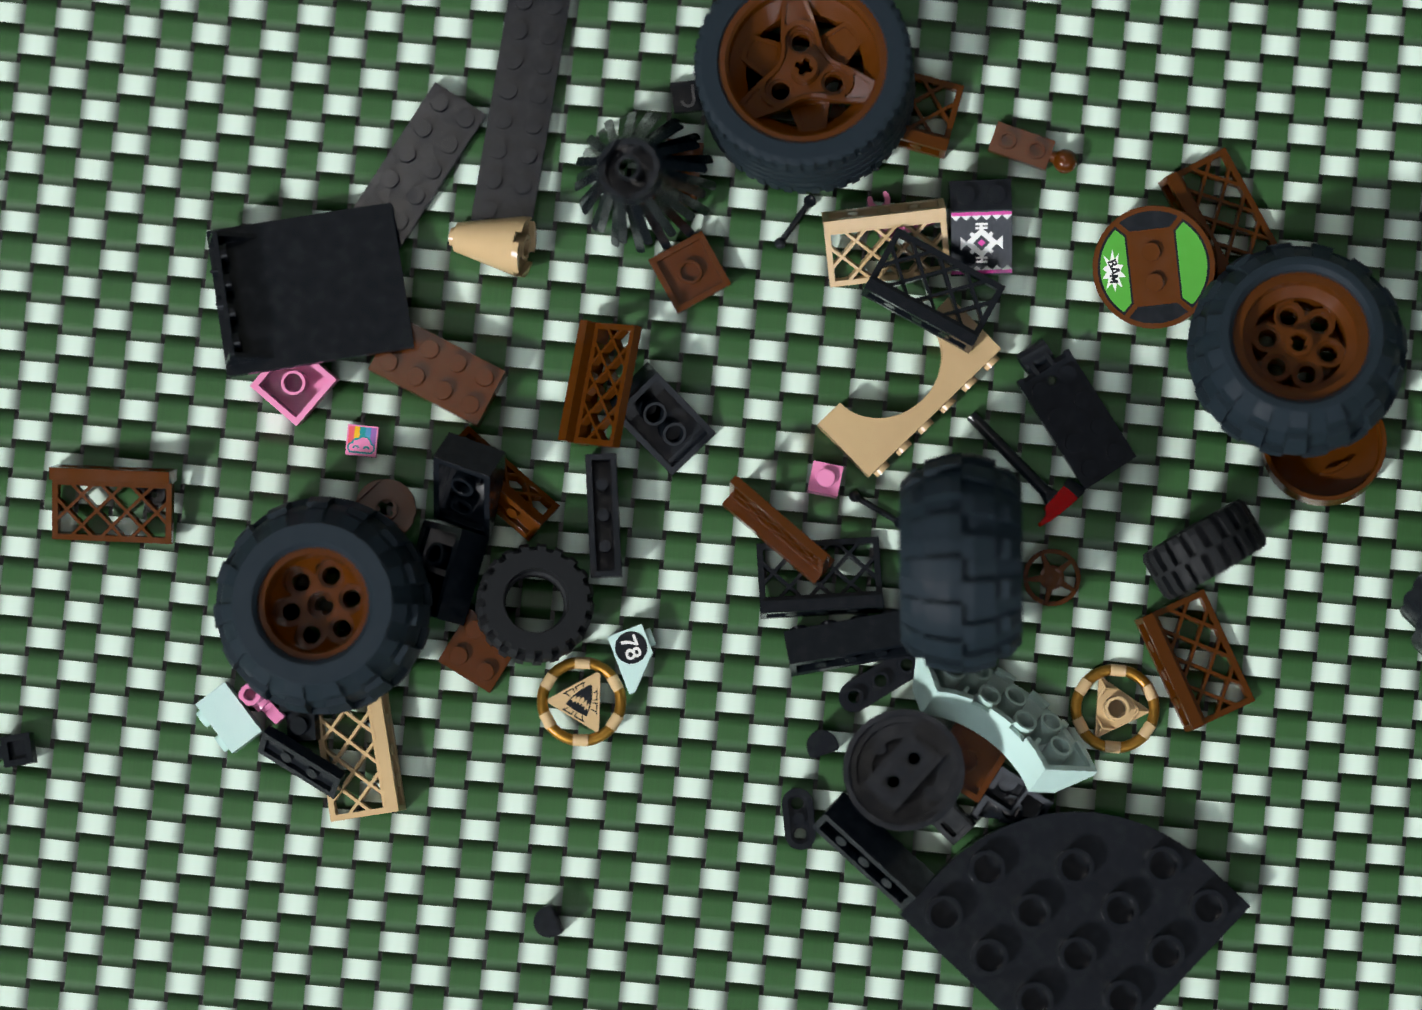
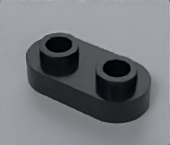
M793 788L787 791L782 799L785 838L792 848L804 850L809 848L816 838V831L812 828V825L815 823L813 801L806 790ZM796 797L803 800V806L800 809H794L791 806V801ZM803 828L806 831V837L803 840L795 838L794 833L796 829Z

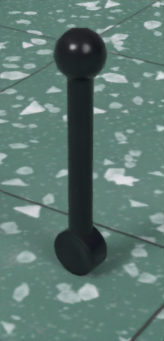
M807 195L804 198V205L783 235L774 241L777 249H783L786 246L787 238L808 208H812L815 205L816 199L814 196Z
M853 490L850 492L849 499L852 502H859L894 522V526L899 529V517L890 514L861 497L859 491Z

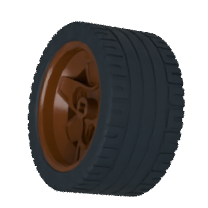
M718 0L712 4L710 13H707L703 20L704 25L700 27L699 38L696 40V52H694L695 82L711 135L722 153H725L726 158L731 163H734L738 170L744 171L746 176L751 179H757L758 183L765 186L770 185L771 188L776 190L784 189V192L790 193L797 191L798 194H806V192L815 194L824 190L826 192L834 191V188L837 187L841 189L847 187L849 183L854 184L860 181L861 177L871 174L874 168L877 169L882 165L884 159L887 160L890 157L892 150L897 148L900 138H903L906 132V125H909L915 99L911 40L906 23L903 21V16L900 10L896 8L893 0ZM815 21L829 24L834 28L820 36ZM781 27L780 42L765 38L772 31ZM798 42H806L810 45L803 52H798L794 49ZM858 51L863 61V74L847 66ZM748 68L763 78L750 91L747 80ZM834 81L842 84V88L837 92H830L826 89L827 85ZM781 89L789 92L788 97L783 100L773 97L774 93ZM830 104H851L844 113L828 122ZM790 110L797 127L782 124L769 116Z

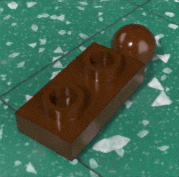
M999 121L988 148L990 153L1042 171H1046L1049 162L1053 163L1054 168L1058 172L1064 174L1072 172L1077 165V157L1071 150L1053 151L1056 141Z

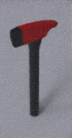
M976 411L967 418L977 431L1042 497L1046 505L1044 506V518L1038 523L1039 527L1059 516L1085 493V489L1070 478L1066 479L1059 491L1048 486Z

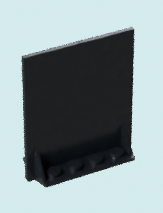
M392 202L207 232L212 268L210 273L213 275L216 295L215 305L218 310L228 377L232 378L415 348Z

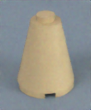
M528 216L458 222L450 230L449 245H452L453 251L513 276L524 278L529 273L532 265L531 261H527L529 252H535L536 249L535 221H530L532 217Z

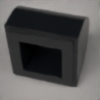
M826 730L813 732L806 742L807 752L811 759L836 751L839 748L835 736Z
M553 904L542 907L536 913L534 927L538 934L551 938L564 932L563 925Z

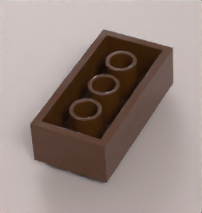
M412 322L414 349L376 354L368 368L370 372L480 428L507 376L506 371Z

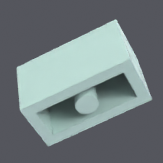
M229 682L222 683L195 704L199 709L196 715L206 727L210 725L218 734L214 738L224 752L230 750L231 753H237L265 731L246 704L238 697L237 692Z

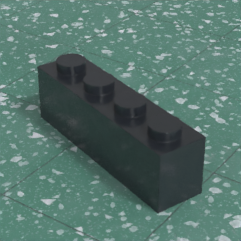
M585 454L591 578L623 577L617 454Z
M887 609L880 614L871 616L859 614L843 621L826 620L820 623V625L809 627L798 625L784 631L791 677L911 655L901 644L900 610Z
M845 792L812 825V828L901 910L913 902L935 876L900 841L896 840L883 827L874 824L864 817Z

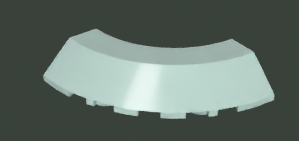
M915 658L912 690L920 712L954 721L984 737L1012 763L1024 781L1028 792L1055 793L1097 773L1094 763L1081 740L1075 741L1067 730L1069 724L1065 719L1061 720L1056 714L1052 713L1048 709L1050 704L1037 692L1032 690L1031 693H1028L1014 684L1016 677L997 666L995 671L989 668L976 673H951L925 666V659Z

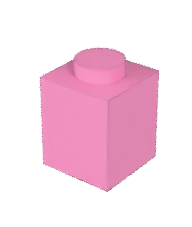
M814 460L807 493L837 499L844 467Z

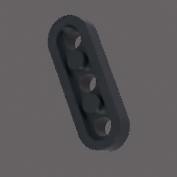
M905 655L899 658L884 660L846 683L839 692L841 706L849 712H859L914 678L916 657ZM903 659L911 660L912 668L905 671L901 668V661ZM877 675H883L886 678L884 686L878 687L875 684L874 680ZM851 691H857L860 694V700L857 703L849 701L848 695Z

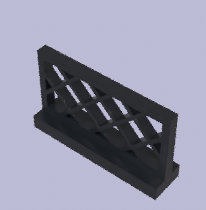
M897 228L861 295L969 354L1006 286ZM899 238L911 244L914 255L900 259L897 258L894 246ZM917 248L924 252L918 253ZM891 253L893 260L886 262ZM930 255L937 258L940 270L925 274L920 258ZM916 260L920 275L904 279L899 264ZM944 263L950 265L951 267L945 268ZM895 265L899 281L888 284L877 278L882 268ZM956 270L961 271L965 274L968 284L952 288L947 273ZM942 274L947 290L931 294L927 278ZM971 277L977 280V282L972 283ZM922 280L926 296L919 298L910 296L906 284ZM986 285L996 291L991 300L979 303L974 287ZM901 286L902 291L899 290V289H897V288H895V287ZM969 289L974 305L958 309L953 293ZM949 295L953 311L941 313L936 310L933 299ZM927 300H928L929 306H928L927 304L923 303V301H927ZM988 306L982 315L981 308ZM976 309L979 323L975 330L963 325L960 313ZM955 315L956 320L950 318L949 316Z
M879 537L812 540L824 551L829 547H837L846 555L835 567L832 565L829 568L831 571L821 582L818 581L815 584L817 587L809 595H801L793 588L803 577L801 573L788 584L777 574L787 561L783 559L772 570L763 562V551L774 550L766 543L756 544L761 619L881 613L883 611ZM861 545H873V557L866 565L852 554ZM844 546L853 547L848 551ZM848 558L862 568L851 581L838 570ZM873 562H874V572L869 569V567L871 566V564H872ZM764 569L770 573L766 579L764 578ZM866 572L875 580L876 591H862L854 583ZM834 573L848 584L840 593H832L824 586ZM773 577L786 587L779 596L766 597L765 586ZM850 588H852V589L855 590L856 592H847V591H848ZM821 589L825 594L816 593ZM789 591L794 594L793 596H785Z

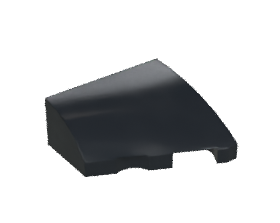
M1003 763L979 803L975 804L970 817L979 820V817L999 819L1001 823H1011L1044 815L1054 803V794L1028 792L1019 773Z

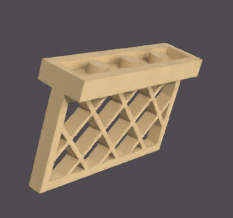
M938 198L822 212L830 288L867 283L872 274L863 269V267L872 256L880 260L882 256L876 251L886 240L890 242L892 239L890 235L897 227H906L912 232V236H918L925 243L950 256L944 199ZM940 222L941 232L933 241L921 233L927 224ZM874 230L882 237L870 248L860 238L866 231ZM845 234L851 241L841 252L831 244V235ZM941 240L942 248L937 245ZM897 241L895 244L898 248L896 251L897 258L903 252L907 256L914 255L907 249L910 244L906 241L903 244ZM855 244H858L868 252L859 264L846 256ZM833 253H835L838 256L834 261ZM926 257L920 258L925 274L940 270V266L931 267L925 263L924 259ZM842 259L854 268L848 277L835 278L834 269ZM914 260L915 262L908 270H901L904 279L920 275L916 260ZM944 263L945 268L951 267L950 265ZM894 265L882 268L877 277L883 281L899 280Z
M388 692L380 697L378 701L367 706L368 711L362 720L350 711L340 713L333 724H330L323 718V715L319 714L321 740H318L320 756L329 762V756L334 759L331 762L332 764L340 763L351 772L343 782L341 791L335 799L327 795L331 822L407 810ZM345 714L358 723L350 737L336 728ZM368 718H369L370 726L366 724V721L368 720ZM325 726H326L327 728H329V730H328L326 733H325ZM362 727L372 735V743L367 750L353 741ZM333 732L346 741L337 755L329 750L327 746V740ZM350 745L363 754L354 768L341 759ZM373 748L375 757L372 754H370ZM366 758L373 761L377 767V773L372 780H369L358 771ZM355 775L368 784L359 798L346 789ZM377 780H379V786L375 784ZM371 788L381 794L382 808L372 809L363 802ZM344 793L356 803L349 813L338 814L336 801ZM359 806L365 809L355 812Z

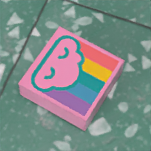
M348 424L345 455L376 458L379 427Z

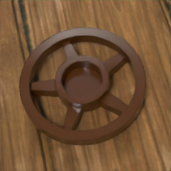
M1046 549L1036 553L1028 560L1023 571V584L1026 592L1034 601L1045 606H1058L1068 602L1076 594L1080 585L1081 576L1076 561L1069 554L1058 549ZM1045 554H1057L1063 556L1068 561L1060 567L1050 565ZM1038 557H1041L1044 568L1039 576L1028 578L1030 566ZM1070 564L1075 571L1074 587L1064 581L1063 572ZM1028 582H1040L1046 589L1045 600L1040 599L1032 592ZM1063 587L1071 591L1062 600L1049 601L1052 590Z

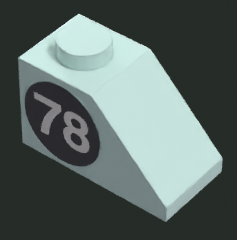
M642 624L607 637L629 695L636 693L653 655L651 647L657 645L651 629L644 630Z

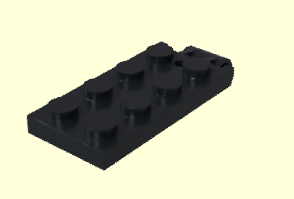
M1041 338L1016 355L1020 365L1029 375L1024 379L1021 378L1016 381L1080 485L1086 490L1137 456L1070 350L1066 349L1062 352L1063 354L1055 358L1046 342ZM1050 376L1055 378V382L1052 385L1048 383Z

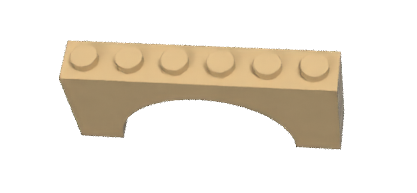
M948 297L936 310L941 313L953 311L950 298ZM966 312L960 313L963 325L975 330L978 324ZM955 315L949 316L950 318L956 320ZM983 329L969 354L937 337L941 352L938 376L929 393L911 409L891 417L871 418L858 415L839 403L818 423L817 427L867 478L872 474L878 478L890 466L887 460L894 453L901 456L912 445L909 439L917 431L922 435L934 424L931 417L938 410L944 414L956 402L953 396L960 389L966 393L978 381L975 375L982 368L988 371L1000 360L996 354L1001 348Z

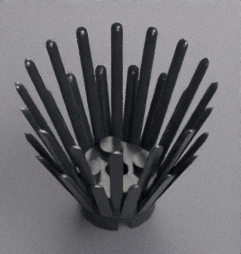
M635 111L629 112L626 116L620 118L617 137L613 120L609 119L604 123L605 128L598 132L602 142L593 135H590L586 141L596 150L586 148L582 155L583 157H578L576 161V166H595L578 173L577 182H575V191H579L596 181L579 200L582 212L586 215L601 196L591 223L593 230L601 233L605 232L613 205L611 243L616 247H619L620 242L626 244L628 241L627 215L635 248L639 253L645 252L644 244L651 245L653 243L644 216L664 250L672 247L664 231L669 237H674L677 233L665 215L687 237L692 236L694 230L674 210L688 221H692L695 218V214L683 204L704 216L709 214L710 209L680 190L699 198H704L706 191L699 187L715 190L716 183L715 181L678 171L706 173L707 166L705 164H712L713 158L710 155L672 154L700 148L697 141L701 137L697 133H692L660 143L682 130L684 126L680 123L679 119L671 118L647 135L662 116V114L647 112L632 133L637 114ZM636 163V173L633 176L625 177L624 171L626 166Z

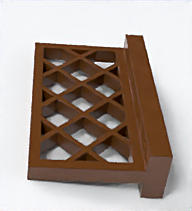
M854 56L847 66L850 67L851 64L863 67L862 58ZM914 72L915 81L922 83L927 93L914 99L913 111L919 121L910 126L906 125V132L903 138H900L898 147L944 159L964 86ZM841 83L838 84L837 91L842 88ZM943 89L955 92L954 102L943 108L934 95ZM930 97L938 111L923 118L916 104ZM833 104L828 122L840 116L848 108L841 107L839 104ZM951 110L950 117L948 118L945 112ZM941 115L947 125L945 134L932 132L926 122Z
M1225 147L1178 172L1176 171L1166 176L1158 183L1170 207L1180 209L1193 216L1211 236L1218 257V276L1229 265L1230 252L1241 256L1245 254L1252 255L1256 239L1267 242L1268 246L1278 244ZM1218 158L1222 159L1226 167L1224 178L1209 173L1211 162ZM1205 165L1204 171L1198 169ZM1189 173L1201 176L1199 190L1196 191L1188 188L1182 177ZM1207 179L1222 183L1218 198L1203 193ZM1227 185L1237 188L1240 192L1239 204L1223 200ZM1201 198L1217 203L1213 218L1202 215L1199 209ZM1221 205L1237 210L1233 225L1218 220ZM1242 212L1253 216L1255 220L1253 231L1238 227ZM1216 225L1231 230L1227 245L1216 241L1213 235ZM1236 232L1251 237L1248 251L1232 247Z
M580 320L558 440L582 446L620 448L642 327ZM630 332L628 344L624 347L621 340ZM615 348L618 355L611 362L609 354ZM622 364L623 372L618 378L616 370ZM610 378L612 386L605 392L603 384ZM617 394V404L612 408L610 400ZM604 408L607 416L600 422L597 415ZM611 424L610 440H608L604 431Z
M57 464L49 467V479L52 480V539L157 544L174 543V482L177 481V469ZM61 485H71L80 494L70 505L61 497ZM80 486L88 487L85 490H83ZM94 486H101L109 495L100 506L87 495ZM110 487L118 488L113 492ZM124 487H130L139 496L129 508L117 496ZM139 488L148 489L143 493ZM154 488L166 489V502L159 509L147 497ZM82 498L95 510L84 521L72 509ZM112 499L124 511L114 522L102 511ZM142 500L154 512L144 523L132 512ZM165 508H166V516L162 513V511H163ZM67 513L79 524L72 533L61 532V519ZM97 514L109 525L102 534H95L87 525ZM127 515L139 527L132 535H125L117 527V524ZM157 516L165 524V536H155L146 527ZM82 528L86 531V533H78V532H79ZM111 530H113L116 534H108V533H109ZM143 531L147 536H140L138 534Z
M735 475L732 478L729 487V497L722 503V506L815 585L835 563V560L738 476Z
M1204 589L1134 620L1185 732L1202 727L1204 724L1255 701ZM1198 598L1204 609L1201 620L1186 615L1189 603ZM1183 605L1181 612L1174 610ZM1165 613L1178 616L1174 632L1164 629L1158 616ZM1184 619L1198 624L1194 640L1179 635ZM1203 627L1213 630L1217 637L1213 648L1199 643ZM1177 639L1192 645L1187 660L1175 655L1173 649ZM1197 647L1211 652L1206 668L1192 663ZM1216 655L1226 658L1230 665L1226 676L1211 670ZM1180 663L1185 665L1183 670L1181 668ZM1190 667L1204 672L1200 688L1189 685L1186 677ZM1209 675L1224 680L1219 696L1204 691ZM1229 683L1240 687L1244 699L1235 703L1224 698ZM1192 691H1194V692L1197 693L1196 698H1195V696H1194V694H1193ZM1203 695L1217 700L1214 712L1204 717L1199 707ZM1222 703L1229 705L1221 709Z

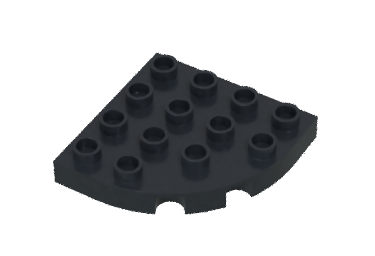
M1061 811L1023 819L1012 824H1004L978 837L948 860L934 874L935 876L918 897L898 913L999 1010H1153L1250 908V905L1187 847L1160 831L1118 816L1085 811Z

